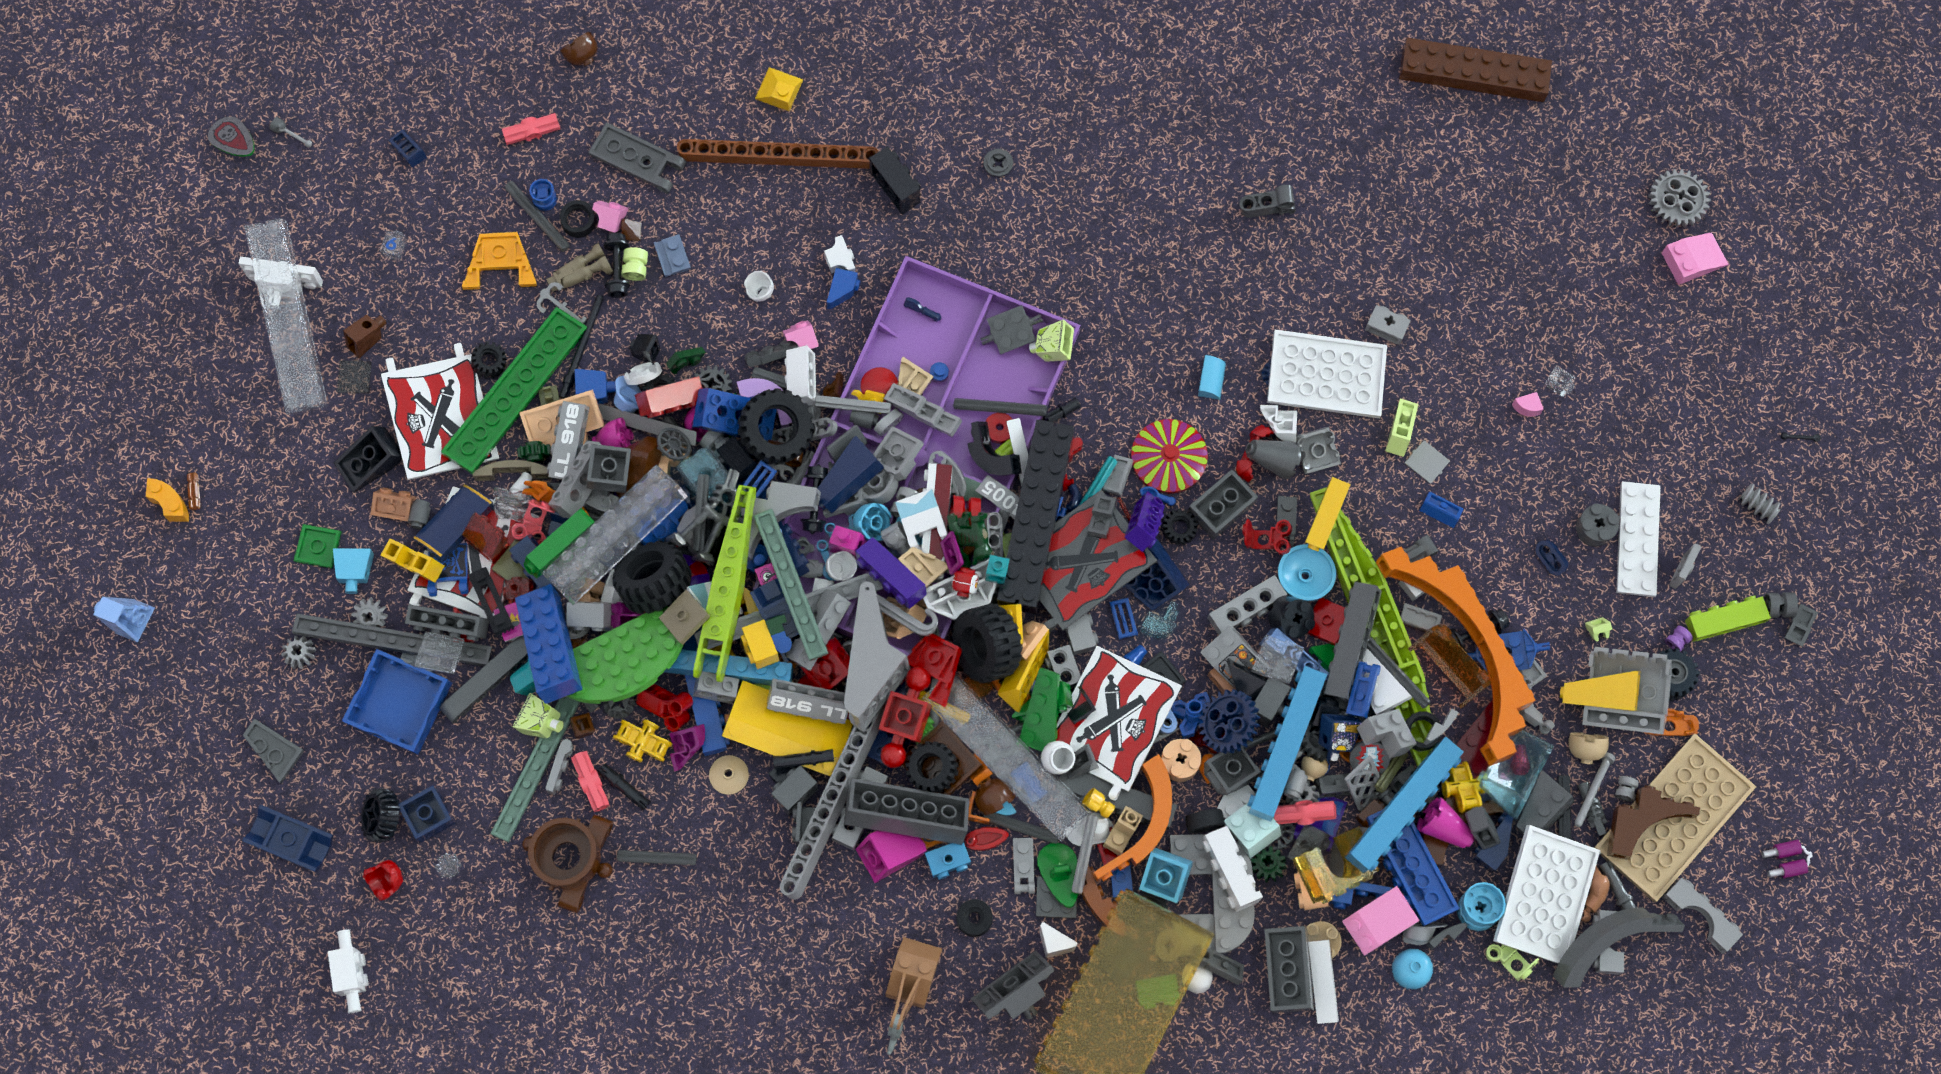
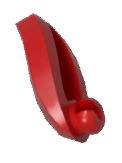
M981 827L968 833L965 836L964 843L967 848L972 850H990L1006 841L1009 834L1006 830L999 827Z

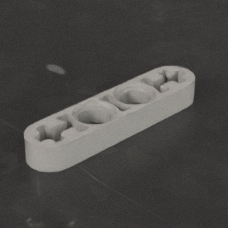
M828 417L813 420L812 423H814L815 431L811 441L833 436L838 428L836 421ZM793 426L774 430L771 440L776 441L779 439L778 442H787L792 436Z

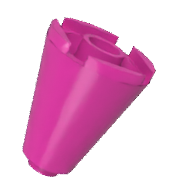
M1441 797L1433 799L1423 811L1426 814L1425 817L1418 820L1417 830L1421 833L1460 848L1470 847L1475 840L1470 827Z

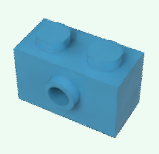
M964 842L962 845L951 843L925 853L932 877H938V880L948 877L949 872L954 870L957 873L968 869V865H971Z

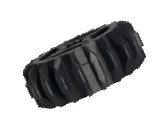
M379 788L371 790L366 795V800H363L364 805L361 807V831H363L364 837L372 842L390 841L391 837L394 836V831H397V824H399V800H397V795L389 789Z

